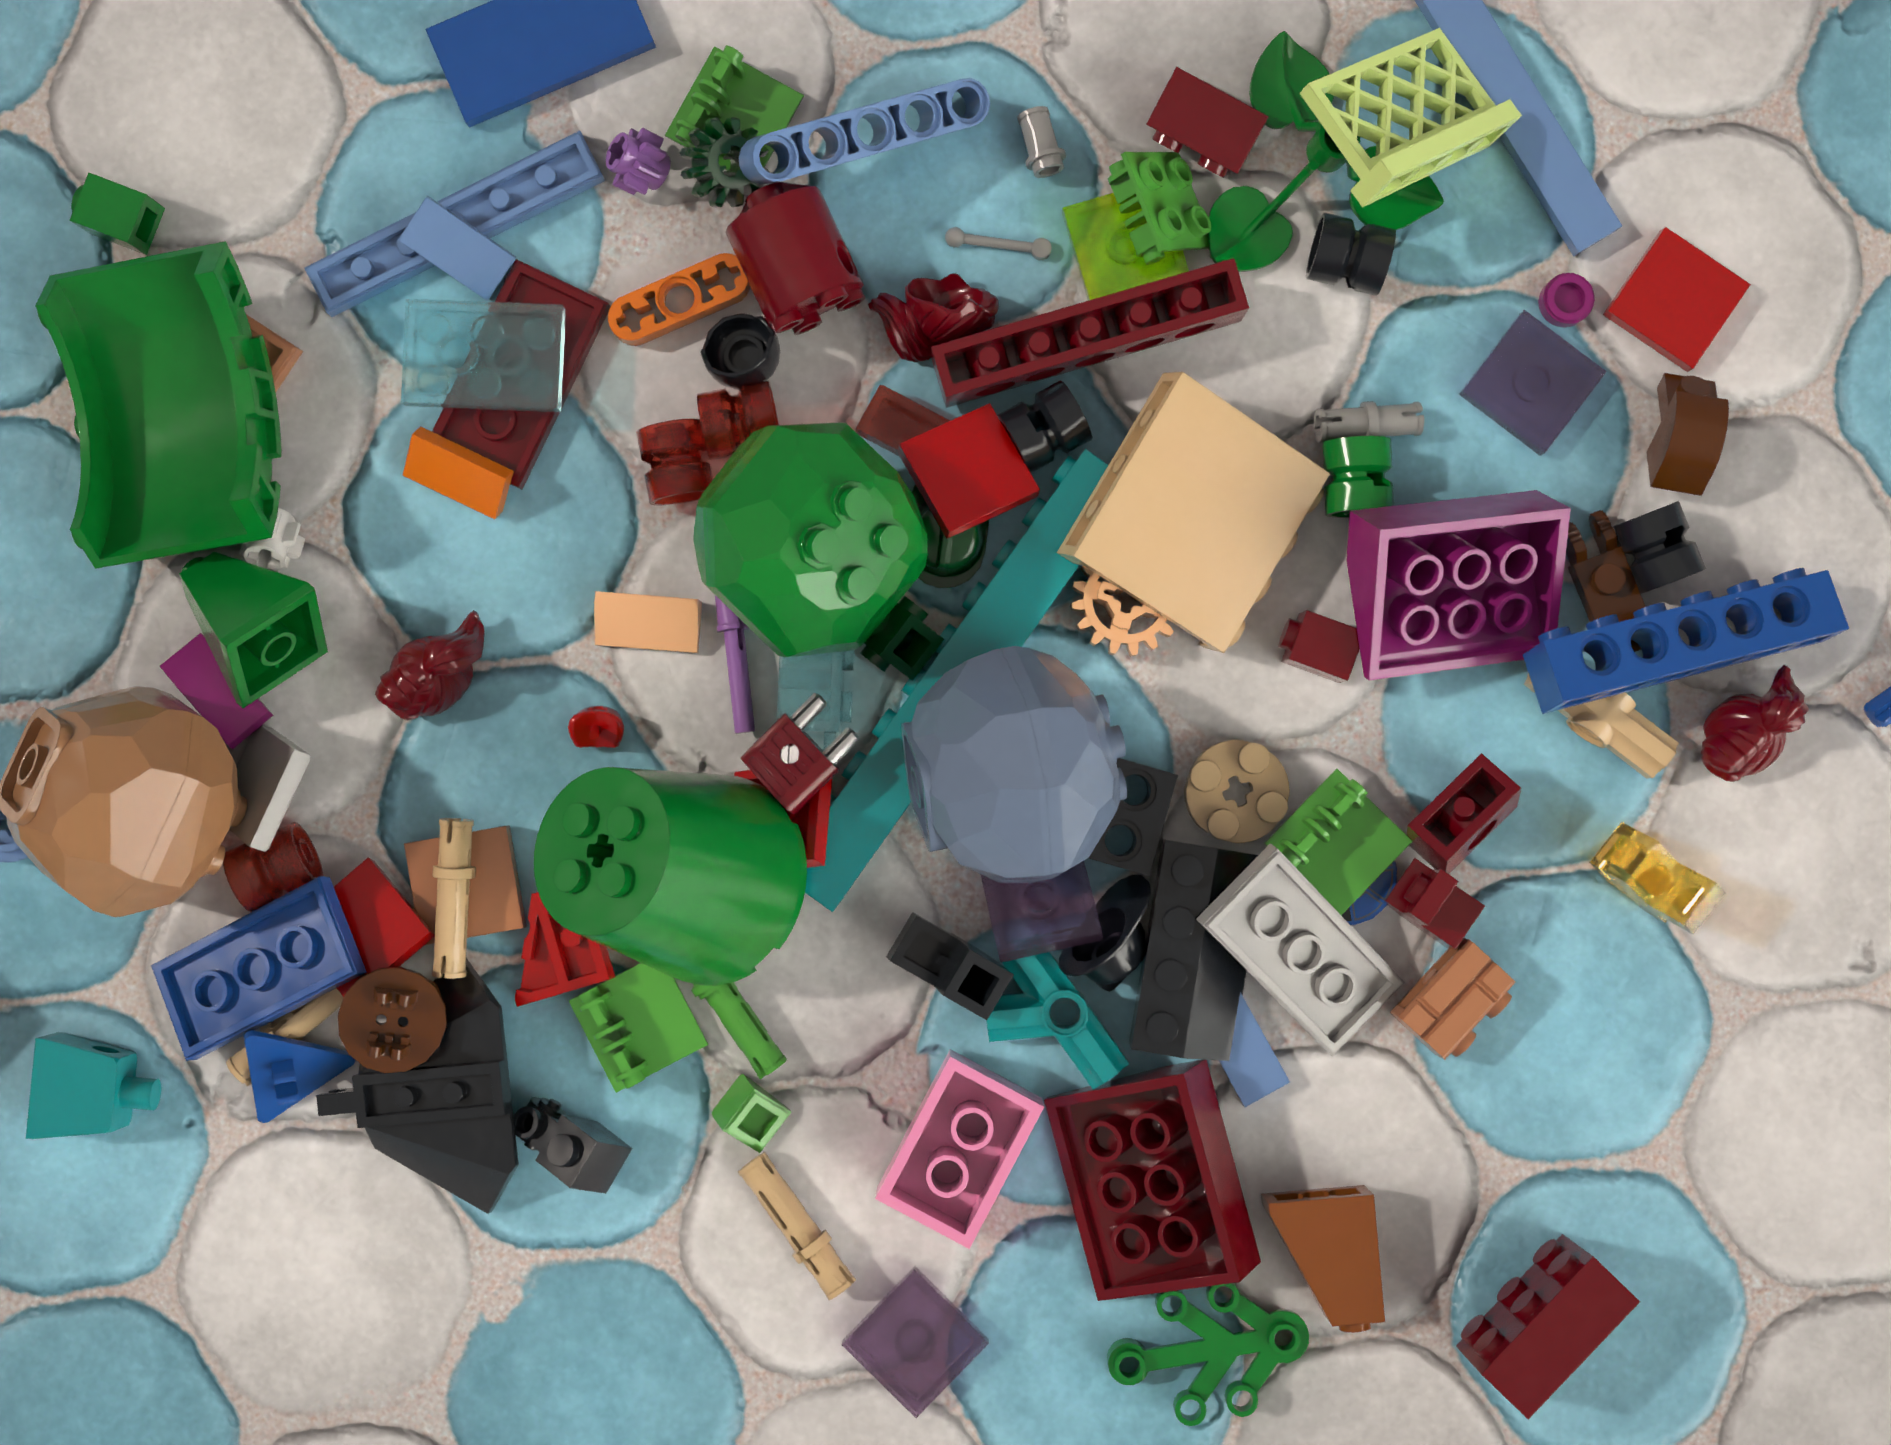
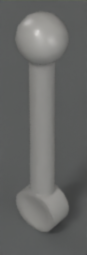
M958 227L950 228L945 235L947 244L953 248L959 247L962 244L1021 251L1031 253L1037 260L1047 259L1052 250L1051 243L1045 238H1038L1033 243L965 234Z

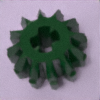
M717 117L710 118L705 122V131L700 128L692 129L688 134L695 147H685L679 152L684 159L691 160L692 168H685L681 171V176L683 179H697L693 186L692 195L700 198L708 194L711 207H722L726 201L731 207H739L744 203V194L749 196L754 191L760 189L758 184L751 182L743 175L739 166L741 148L748 140L756 137L758 131L754 128H746L741 131L740 120L735 117L727 118L724 124ZM765 146L761 148L759 157L767 155L769 150ZM720 154H726L723 157L724 160L730 159L729 171L722 172L726 169V166H719Z

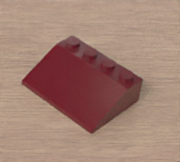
M1202 1059L1159 1067L1107 1081L1094 1090L1091 1086H1087L1044 1099L1098 1301L1241 1282L1261 1263L1207 1060Z

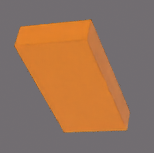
M420 426L412 434L403 476L490 518L496 519L503 512L514 471Z

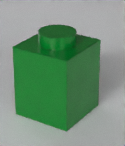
M88 172L84 185L79 186L73 195L71 203L72 215L69 221L92 235L147 255L165 208L147 194Z

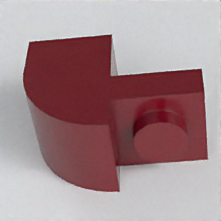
M1416 858L1412 860L1385 900V903L1396 913L1450 949L1458 947L1485 907L1484 904L1457 887L1456 885L1459 881L1442 869L1432 870Z

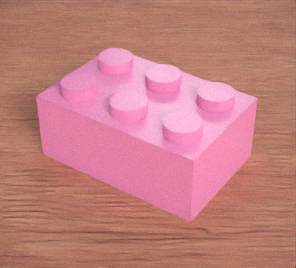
M950 1049L877 1186L875 1199L970 1249L1044 1108L1042 1098Z

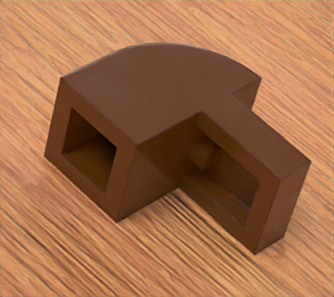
M1664 373L1657 387L1661 423L1646 452L1650 487L1702 496L1716 469L1723 450L1729 417L1728 399L1717 398L1715 381L1704 380L1691 375L1681 376Z

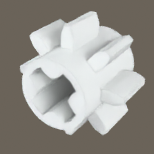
M278 508L272 538L242 543L239 554L244 556L248 563L272 571H277L281 568L286 569L288 568L290 558H300L305 538L298 535L301 524L296 522L289 512Z

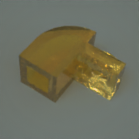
M1623 822L1619 824L1589 862L1612 886L1637 906L1663 923L1670 921L1691 934L1697 931L1726 894L1717 882L1678 863L1659 841Z

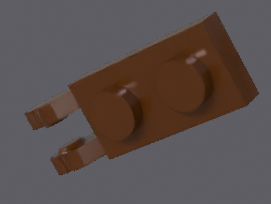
M1603 510L1588 516L1591 532L1600 551V555L1589 559L1587 558V548L1579 529H1577L1573 522H1569L1566 555L1571 566L1567 568L1589 622L1614 614L1617 615L1619 622L1633 619V612L1646 606L1622 547H1617V536L1611 526L1609 517H1607ZM1631 640L1633 651L1641 650L1640 646Z

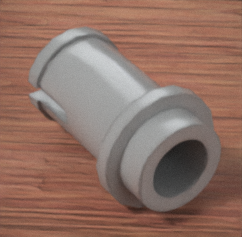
M1045 106L1027 109L1017 116L1029 155L1026 160V167L1029 170H1033L1034 176L1037 178L1049 177L1062 171L1064 168L1062 161L1066 158L1065 150L1058 148L1049 117V109Z

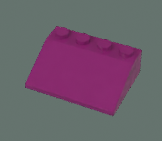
M1538 490L1350 511L1347 568L1364 677L1370 681L1524 660L1523 654L1540 643L1539 635L1558 628L1571 508Z

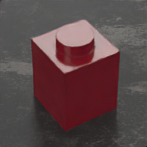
M1309 610L1299 613L1297 620L1288 619L1278 644L1279 648L1285 649L1281 662L1337 683L1349 680L1360 650L1357 628Z

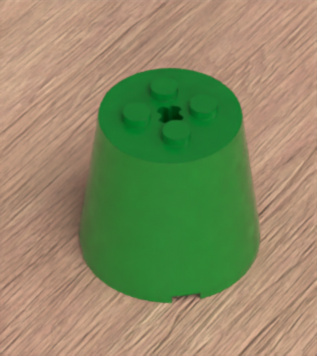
M604 767L586 772L571 781L549 806L536 838L534 877L543 905L554 920L564 928L678 980L697 985L717 986L736 982L757 971L755 966L773 948L780 949L785 943L797 921L803 904L807 880V858L798 824L791 822L780 802L765 786L755 781L731 775Z

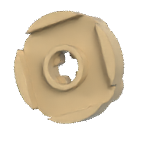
M1229 740L1214 744L1200 753L1189 770L1188 778H1186L1184 799L1189 815L1199 828L1216 839L1232 843L1255 841L1271 832L1277 823L1284 818L1288 809L1287 802L1290 789L1285 769L1275 755L1258 743ZM1237 776L1240 783L1248 782L1250 786V792L1245 795L1246 803L1241 806H1237L1235 800H1225L1222 791L1230 788L1228 779Z

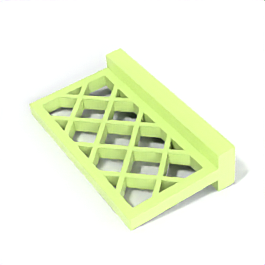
M1440 28L1312 81L1300 92L1304 101L1361 179L1350 191L1362 208L1491 146L1522 116L1510 99L1498 105L1494 104ZM1427 49L1433 51L1443 65V69L1425 61ZM1396 65L1411 72V83L1393 75V66ZM1363 79L1379 86V97L1361 90L1360 80ZM1425 79L1441 85L1442 96L1424 89ZM1392 92L1410 100V111L1392 103ZM1325 93L1345 100V112L1334 108ZM1455 93L1465 96L1474 108V111L1455 103ZM1359 107L1378 115L1377 126L1358 118ZM1424 107L1441 114V125L1423 117ZM1391 121L1409 128V140L1391 132ZM1357 136L1376 143V156L1372 158L1368 156L1358 142Z

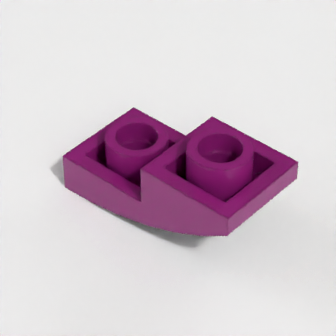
M199 633L160 665V668L202 717L217 728L224 742L232 749L274 716L260 698L243 709L236 703L202 633Z

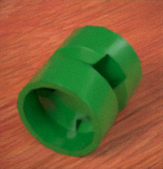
M1352 436L1331 439L1323 443V467L1332 476V482L1324 487L1325 515L1327 517L1349 518L1350 511L1394 506L1393 483L1385 479V473L1392 468V448L1389 437Z

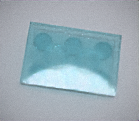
M406 298L401 403L405 406L561 412L566 309L563 305Z

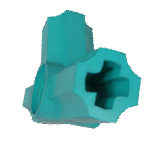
M1038 934L1001 960L1003 965L1014 974L1013 979L1023 992L1002 994L989 1018L986 1020L989 1042L1055 1036L1093 1090L1106 1083L1130 1064L1088 1005L1085 996L1077 990L1070 978L1059 969V963ZM1060 998H1070L1078 1004L1080 1016L1073 1024H1058L1050 1014L1051 1005Z

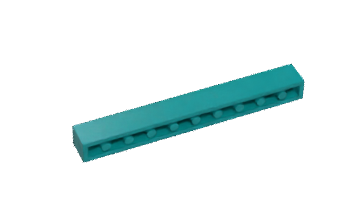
M1084 449L1077 460L1070 455L1064 460L1051 480L1058 485L1055 492L1047 502L1040 497L1035 501L1021 522L1028 527V530L1018 544L1010 539L1005 543L991 564L999 569L988 586L980 581L976 584L961 606L968 611V614L959 627L955 628L950 623L946 626L940 635L944 641L935 651L939 655L927 671L922 668L913 681L908 679L901 690L909 696L897 713L890 708L887 709L871 732L879 738L867 755L859 750L841 774L848 782L837 798L831 794L825 866L807 868L805 890L807 895L831 912L837 908L911 804L906 776L901 730L902 723L912 721L919 700L949 670L971 658L995 649L1011 646L1022 647L1080 566L1068 561L1059 555L1057 551L1108 467V464L1088 450Z

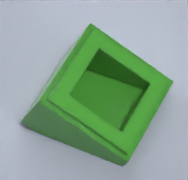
M741 1074L712 1111L713 1118L724 1132L761 1153L791 1114L789 1108L744 1074Z

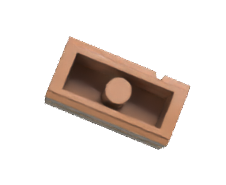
M1463 938L1456 949L1448 948L1390 1013L1431 1052L1445 1060L1450 1054L1457 1057L1469 1048L1476 1038V1033L1472 1031L1485 1015L1493 1018L1508 1005L1512 996L1507 991L1516 982L1475 943Z

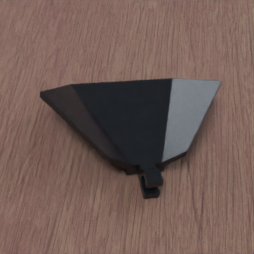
M466 958V977L447 979L445 974H443L441 978H436L433 981L437 984L446 1006L447 1026L440 1046L426 1062L406 1072L382 1073L365 1068L360 1064L358 1074L352 1076L353 1088L333 1089L328 1091L329 1093L316 1095L318 1116L356 1113L357 1128H365L376 1150L489 1214L495 1208L519 1162L502 1006ZM400 1017L398 1022L401 1025H407L408 1019Z

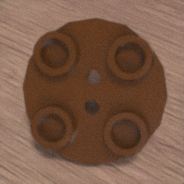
M403 967L378 968L360 976L344 995L338 1012L339 1037L348 1054L365 1068L382 1073L406 1072L426 1062L440 1046L447 1026L446 1006L437 984L427 979L421 973ZM383 1014L386 1016L387 1021L380 1023L377 1021V1016ZM400 1017H406L408 1019V1024L401 1025L398 1022V1019Z

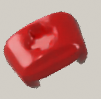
M591 706L579 711L569 720L568 732L576 747L615 748L620 745L623 738L624 724L616 710L606 706Z

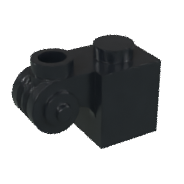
M532 1097L527 1106L520 1108L514 1114L515 1135L525 1142L524 1145L527 1148L538 1150L540 1153L535 1161L571 1189L606 1194L633 1149L598 1121L566 1115L561 1109V1104L554 1099Z

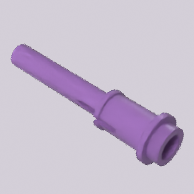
M715 596L718 622L717 632H724L734 731L735 734L755 732L744 630L749 628Z

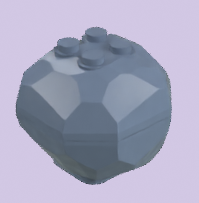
M1011 646L995 649L963 662L946 672L919 700L912 721L902 723L901 725L909 795L928 851L948 849L960 865L998 883H1033L1052 879L1089 858L1113 819L1120 800L1127 799L1125 778L1122 770L1117 768L1116 764L1118 758H1123L1126 755L1125 741L1119 725L1110 727V714L1104 695L1095 696L1071 669L1054 656L1037 650Z

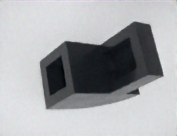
M914 912L910 915L886 956L890 962L933 985L943 996L985 1020L989 1018L1014 976L1006 967L986 953Z

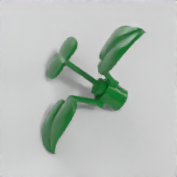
M1286 31L1279 33L1259 57L1251 77L1250 102L1252 108L1269 116L1265 125L1271 129H1282L1294 122L1298 131L1316 133L1309 140L1306 148L1309 163L1270 204L1264 194L1258 189L1240 186L1225 191L1212 205L1208 216L1211 222V231L1208 233L1210 258L1214 263L1234 258L1238 272L1254 271L1271 265L1286 251L1290 244L1293 230L1290 222L1283 215L1276 212V210L1316 169L1321 172L1330 173L1337 171L1346 163L1348 178L1356 181L1354 186L1361 180L1319 121L1314 122L1318 120L1300 95V92L1308 83L1329 75V72L1314 55L1299 46ZM1325 93L1326 97L1332 104L1334 96L1329 93ZM1357 136V140H1358L1359 143H1360V136ZM1376 146L1365 150L1370 158L1376 156ZM1430 176L1363 208L1351 191L1349 194L1350 206L1354 214L1364 225L1376 224L1395 230L1409 226L1421 217L1435 211L1444 203L1440 191Z

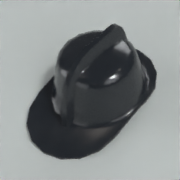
M1130 875L1119 880L1105 892L1081 928L1063 947L1059 956V969L1065 975L1074 977L1086 975L1101 989L1110 992L1139 966L1146 953L1145 930L1140 920L1150 900L1151 888L1149 881L1142 875Z

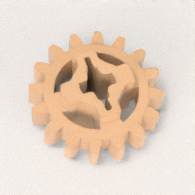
M1085 566L1081 567L1088 580L1087 582L1074 581L1072 589L1082 594V599L1071 603L1070 607L1072 611L1084 612L1085 618L1076 627L1078 630H1084L1089 627L1093 629L1095 633L1090 640L1092 646L1105 639L1109 641L1108 654L1114 655L1120 645H1126L1131 657L1138 654L1140 642H1143L1151 651L1157 648V640L1154 636L1157 632L1165 637H1170L1174 631L1166 623L1167 619L1141 602L1142 606H1133L1128 613L1120 611L1121 602L1114 599V596L1111 595L1121 594L1123 590L1112 583L1099 582L1098 579L1101 576ZM1093 601L1096 604L1103 605L1111 619L1108 628L1098 619L1093 608ZM1139 617L1156 619L1148 629L1136 634H1128L1132 621Z

